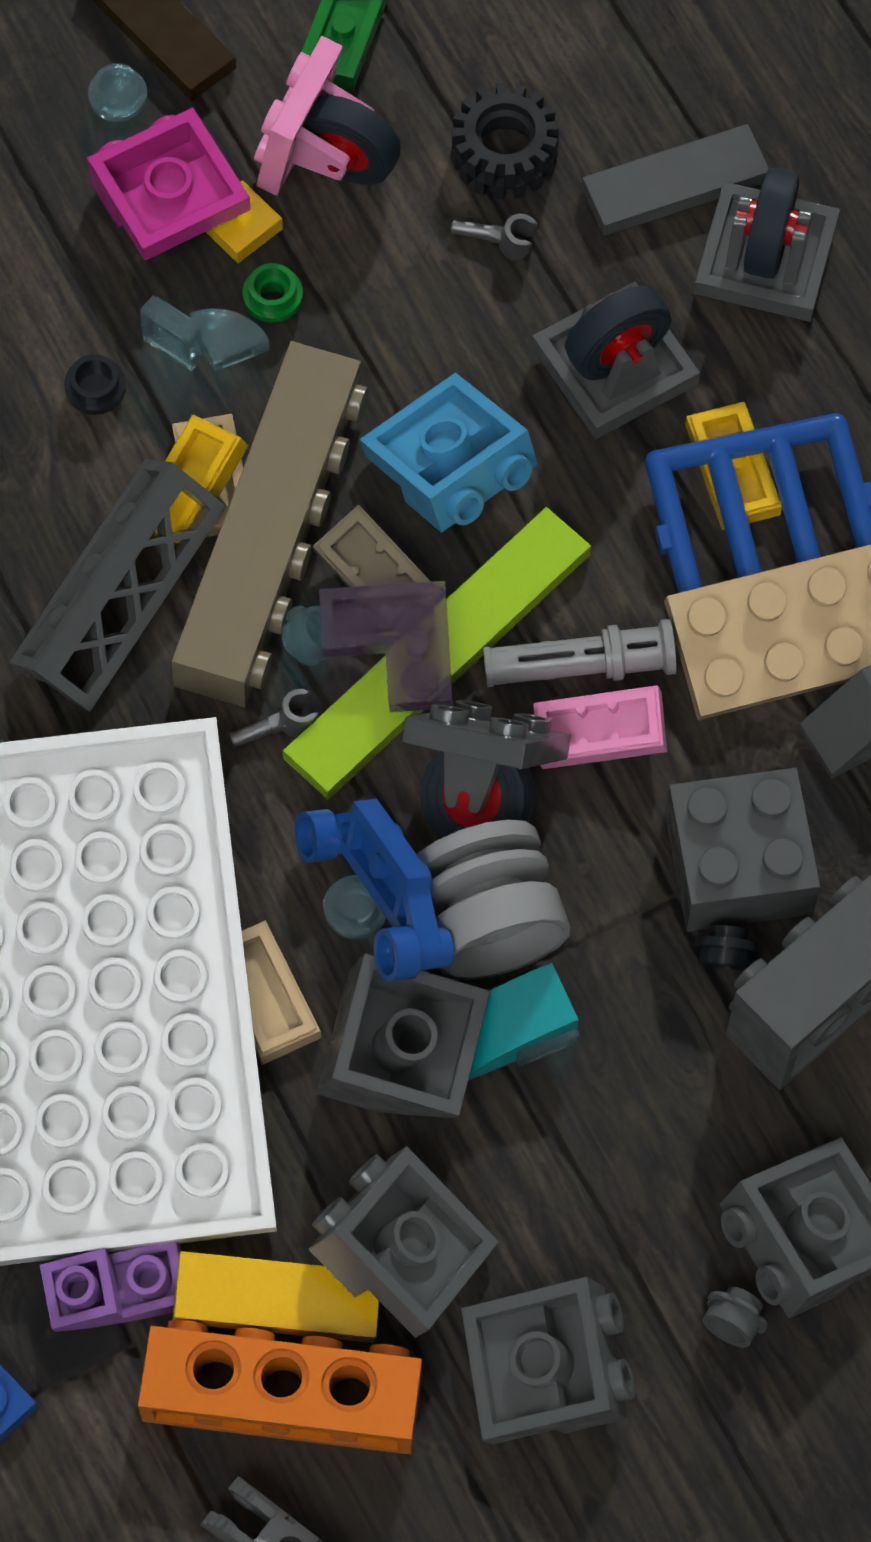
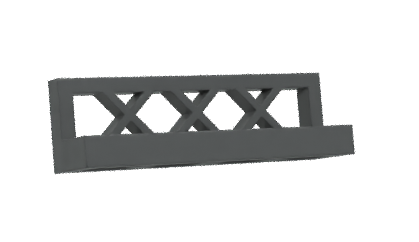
M145 458L9 664L26 677L46 682L80 709L90 712L226 505L173 462ZM182 491L199 504L202 509L189 529L172 532L169 509ZM156 528H158V535L152 536ZM180 541L174 550V542ZM160 545L163 568L155 580L138 583L135 565L136 558L144 547ZM122 579H123V580H124V586H123V587H118V585L120 584V582H121ZM144 592H146L145 595L143 596V598H142L141 601H140V595H139V593H144ZM126 596L128 621L120 632L103 635L100 612L109 599ZM89 630L90 638L83 639ZM112 644L106 652L105 645ZM91 648L94 672L81 690L63 677L60 672L74 651Z

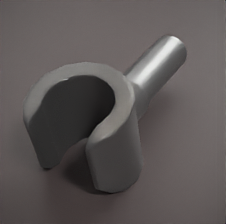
M521 213L509 217L504 226L493 224L490 226L454 219L451 233L497 243L505 257L511 260H520L529 254L532 243L526 240H519L513 235L516 234L523 237L534 236L537 230V222L533 217Z
M294 689L284 697L280 712L267 716V719L230 732L234 747L281 731L288 736L297 738L318 717V712L311 713L305 717L296 716L291 712L306 706L309 703L311 693L305 689Z

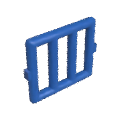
M827 414L662 448L648 453L645 458V466L661 524L656 526L655 535L660 555H669L678 593L701 588L702 583L673 471L708 464L737 577L740 578L760 573L762 570L732 459L768 452L797 563L819 558L821 554L792 447L827 440L855 546L859 548L871 544V482L864 483L847 419L842 414Z

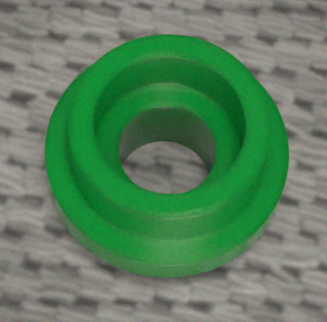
M268 263L259 266L248 276L243 285L244 305L247 311L260 321L269 323L285 321L299 310L303 301V288L299 278L290 269L281 264ZM269 292H278L283 295L282 298L277 300L263 298Z

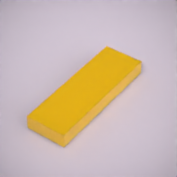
M180 1251L172 1320H191L205 1324L208 1327L227 1329L257 1328L277 1334L323 1336L336 1340L373 1343L377 1333L379 1300L369 1290L354 1297L325 1266Z

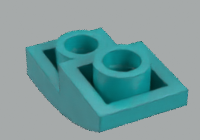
M553 963L537 968L490 990L468 1081L516 1062L517 1053L578 1028L579 1019Z

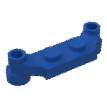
M378 799L354 801L352 811L347 813L333 814L329 809L304 811L298 815L295 823V841L301 858L307 863L334 860L338 853H342L391 924L392 928L380 929L374 940L376 967L380 976L385 981L413 979L422 970L449 967L452 964L454 944L449 931L444 927L438 928L431 897L432 876L430 870L424 862H421L404 838L399 825L392 821Z

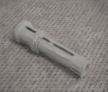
M670 619L660 620L656 627L620 630L618 625H608L607 629H601V636L543 641L540 643L495 648L483 647L487 687L605 673L606 679L612 678L613 681L623 680L626 673L663 670L666 675L676 674V653Z

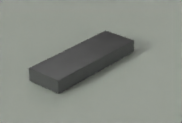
M745 124L582 177V190L603 236L717 200L719 199L724 181L750 188L762 185L769 167L749 125Z

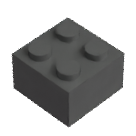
M797 768L669 785L665 818L686 932L709 929L710 925L733 926L813 915L820 891V882Z

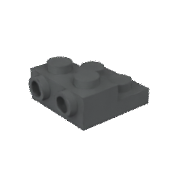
M842 1137L741 1180L719 1204L723 1210L721 1227L725 1237L737 1248L745 1246L758 1268L756 1272V1285L761 1296L771 1305L780 1304L788 1319L839 1296L850 1284L871 1275V1183Z
M406 1146L385 1161L378 1154L374 1155L350 1178L349 1183L357 1192L348 1202L339 1197L316 1218L312 1226L320 1235L308 1250L354 1297L369 1290L416 1338L432 1327L499 1241Z
M583 1277L461 1308L482 1441L493 1445L551 1430H557L566 1434L628 1419L625 1401L635 1398V1382L628 1362L625 1359L617 1360L613 1338L614 1334L623 1332V1314L615 1294H606L604 1286L588 1277Z

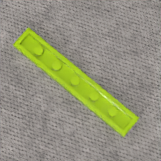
M545 507L283 750V759L329 800L404 730L406 717L421 714L484 655L483 647L492 648L591 554V545L549 508Z

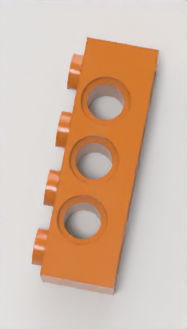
M170 1320L168 1321L167 1328L150 1326L138 1408L142 1422L412 1455L422 1378V1359L409 1357L410 1351L408 1349L389 1344H374L370 1346L369 1352L342 1349V1342L323 1336H306L302 1338V1344L275 1341V1334L257 1328H238L235 1330V1335L231 1336L208 1333V1326L196 1321ZM221 1362L228 1365L234 1371L231 1380L225 1386L218 1389H208L196 1381L199 1371L209 1363ZM280 1370L291 1371L301 1379V1385L295 1393L288 1397L272 1396L263 1388L266 1379L272 1373ZM344 1379H357L367 1386L369 1393L361 1403L346 1406L333 1399L331 1396L332 1389L338 1382Z

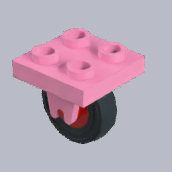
M321 36L311 56L301 52L296 59L287 79L286 85L290 87L283 102L275 99L261 128V132L264 135L254 155V160L262 164L256 184L257 187L278 196L294 164L340 181L343 179L362 185L382 183L393 171L401 153L400 139L393 127L377 114L372 107L333 84L343 49L342 45Z

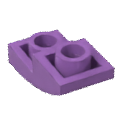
M176 1241L153 1244L114 1254H109L105 1248L41 1264L40 1270L52 1330L60 1332L87 1329L173 1313L178 1256L181 1251L180 1244Z

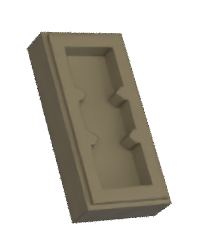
M360 505L356 506L313 545V550L397 640L443 600V594Z

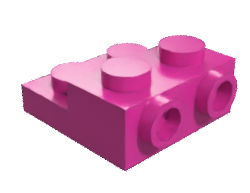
M193 107L176 116L167 115L161 117L148 129L123 141H111L102 146L96 154L87 157L90 182L117 227H124L144 261L251 210L249 195Z

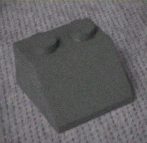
M364 953L348 971L317 1094L379 1113L456 1119L460 1115L490 991L425 971H420L418 976L413 979L387 982L380 976L374 956Z

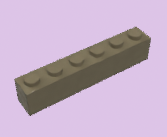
M290 341L172 659L174 687L246 708L253 687L263 689L273 658L272 653L266 652L272 633L283 634L290 616L292 599L286 597L292 578L301 581L308 567L312 545L305 542L311 525L321 527L328 511L331 492L324 489L330 473L340 475L347 458L350 439L344 438L349 420L360 421L366 405L369 388L361 385V361Z

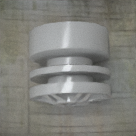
M502 820L475 825L443 837L416 854L421 862L428 866L432 876L431 897L438 928L444 927L449 931L454 944L452 964L449 967L439 968L443 976L452 980L470 981L511 972L542 959L559 948L570 936V924L557 888L549 883L542 882L548 876L549 864L546 856L540 853L541 841L536 828L527 821Z

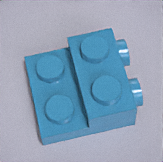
M456 372L359 439L365 457L400 485L405 502L441 533L455 523L468 525L475 521L483 510L484 502L504 488L508 491L520 489L529 480L532 469L538 465L528 430Z

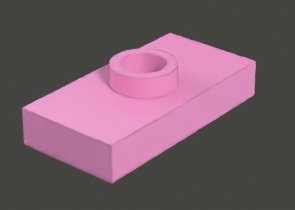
M658 685L534 703V715L552 720L550 730L571 734L567 759L540 765L542 769L667 752L662 692Z

